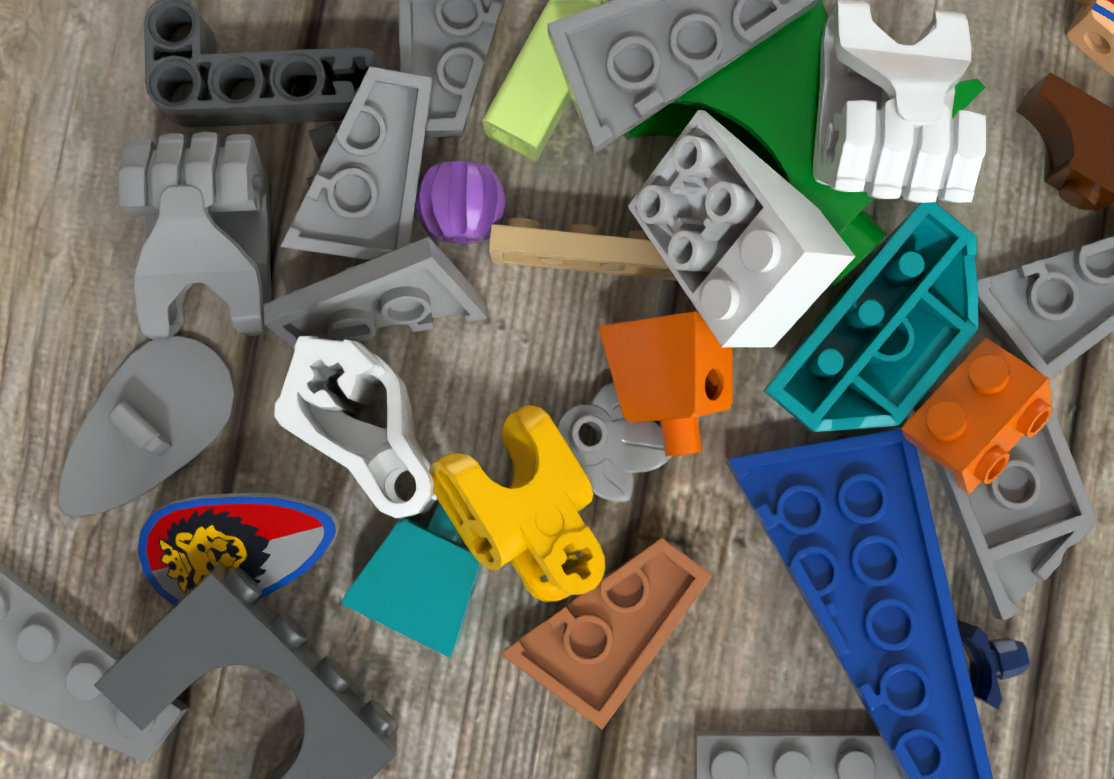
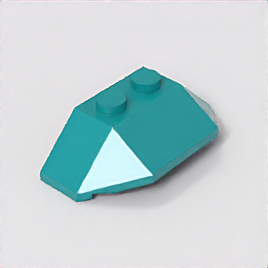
M919 203L868 257L790 351L763 392L812 432L900 425L978 330V281L975 264L977 236L937 203Z

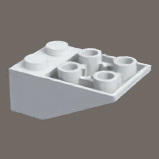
M704 110L696 112L628 205V208L722 347H774L855 258L853 252L819 208Z

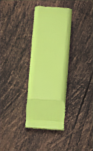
M608 0L548 1L482 120L484 132L489 138L533 161H538L572 99L548 36L547 24L607 3Z

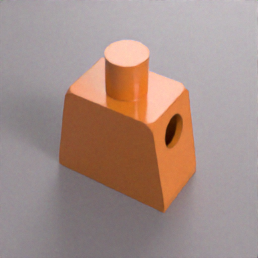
M698 311L599 326L623 417L629 423L660 421L665 456H682L702 452L698 417L729 410L733 403V347H722Z

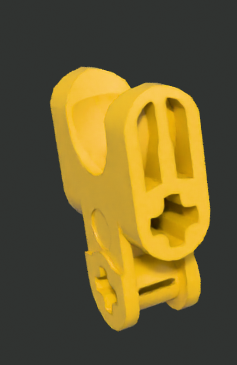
M533 405L521 406L508 416L501 431L502 442L510 454L514 469L513 483L510 488L500 486L490 480L478 461L469 455L452 453L444 455L433 462L429 470L434 482L433 493L470 552L484 567L490 570H499L505 564L511 562L527 591L533 597L543 602H556L570 595L584 594L595 589L600 583L605 571V556L592 531L585 525L578 514L580 510L592 502V486L554 422L542 408ZM581 552L583 557L576 558L575 553ZM546 575L548 580L543 581L541 576Z

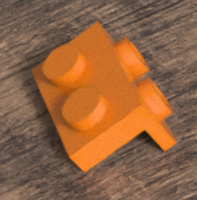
M985 337L901 428L906 440L953 473L958 487L970 494L981 482L989 484L1001 474L1010 459L1008 452L1024 435L1028 438L1033 437L1047 423L1053 410L1049 378Z

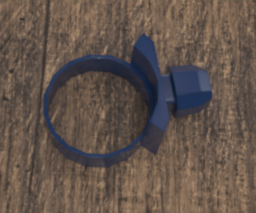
M958 620L957 624L962 646L970 660L969 676L974 698L998 710L1002 701L998 679L1005 680L1021 675L1030 667L1027 648L1023 642L1010 638L988 640L987 635L979 627Z

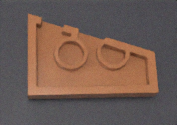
M659 537L602 578L595 589L574 598L503 649L500 654L602 730L713 575L666 540Z

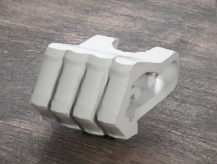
M858 0L835 1L825 22L820 43V91L813 158V177L816 182L831 186V189L841 192H866L867 196L877 199H897L901 195L904 200L915 203L936 202L937 197L942 201L951 203L972 202L981 163L986 152V116L975 112L959 110L954 118H952L955 96L954 86L962 78L971 62V40L968 20L965 14L935 9L933 20L922 31L915 45H902L896 43L872 21L869 3Z
M299 336L293 348L294 354L280 396L275 401L274 416L280 426L345 466L381 512L394 518L410 517L429 512L438 500L433 493L434 482L429 472L432 464L416 441L412 406L405 383L384 360L370 352L358 341L347 339L337 341L319 339L314 336ZM336 374H341L337 381L346 397L365 406H368L373 397L375 385L383 383L387 389V428H380L349 416L356 414L349 401L332 392L337 387L333 377ZM409 470L416 482V491L409 501L404 500L395 488L397 477Z

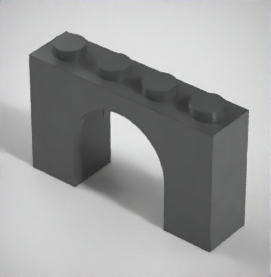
M221 561L112 664L94 684L105 697L143 731L190 684L205 673L229 665L254 666L271 672L289 686L300 703L305 727L304 735L296 748L264 779H372L397 755V734L394 732L397 725L391 715L375 700L371 699L365 704L349 688L353 683L352 679L338 662L329 656H325L321 660L304 644L308 637L301 626L285 612L281 611L276 616L258 599L262 595L258 584L241 568L235 566L230 571Z

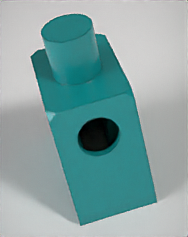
M439 503L428 526L409 517L401 518L347 591L341 604L450 658L460 640L481 563L476 560L468 547L461 543L463 539Z

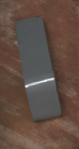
M157 0L150 6L145 16V85L147 93L152 101L172 121L184 127L343 121L357 93L355 88L360 87L362 78L365 77L369 67L387 69L379 54L368 48L361 47L217 53L214 32L194 5L188 0ZM192 25L191 31L182 41L171 42V36L180 26ZM306 77L317 79L316 86L308 95L302 97L291 96V89L298 80ZM337 77L338 81L332 83L331 78ZM245 80L255 81L254 89L250 95L239 100L231 99L232 91L238 83ZM188 82L194 83L189 97L180 102H172V95L177 87Z

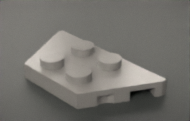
M927 391L913 408L915 413L935 391ZM1054 409L1047 423L1036 435L1031 438L1024 435L1008 452L1010 459L1001 474L989 484L981 482L970 494L958 487L953 473L934 460L992 613L996 619L1006 620L1013 617L1020 609L1017 606L1018 602L1039 579L1046 580L1062 563L1065 551L1070 546L1079 544L1098 523Z

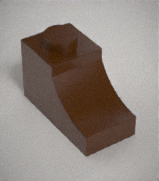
M1050 72L1026 93L1016 112L1025 117L1036 128L1046 145L1050 161V172L1044 182L1059 190V196L1069 205L1082 210L1097 212L1114 203V109Z

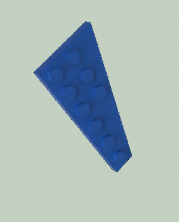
M898 429L728 458L726 461L727 466L904 778L993 779L916 446L906 440L902 430Z

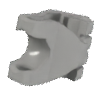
M206 131L193 134L191 146H189L186 136L178 133L160 135L157 149L154 142L150 139L138 138L126 141L121 165L118 169L119 207H127L131 216H146V242L141 248L134 273L136 310L140 330L143 335L153 340H168L180 330L184 323L186 292L195 282L206 284L228 303L232 326L238 333L249 336L265 335L268 327L264 325L263 304L272 301L270 186L253 136L247 134L227 136L225 147H223L218 133Z

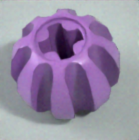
M470 161L442 162L429 168L418 183L415 201L417 218L428 236L441 242L459 244L479 243L489 239L491 225H502L507 206L503 184L495 171L483 164Z

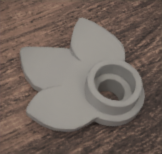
M614 383L600 388L590 404L577 405L565 411L556 424L560 434L587 475L593 493L605 500L629 502L634 483L632 473L657 469L667 463L672 457L665 456L662 430L654 421L629 423L623 417ZM583 423L589 424L595 430L596 439L591 446L584 445L579 439L578 431Z

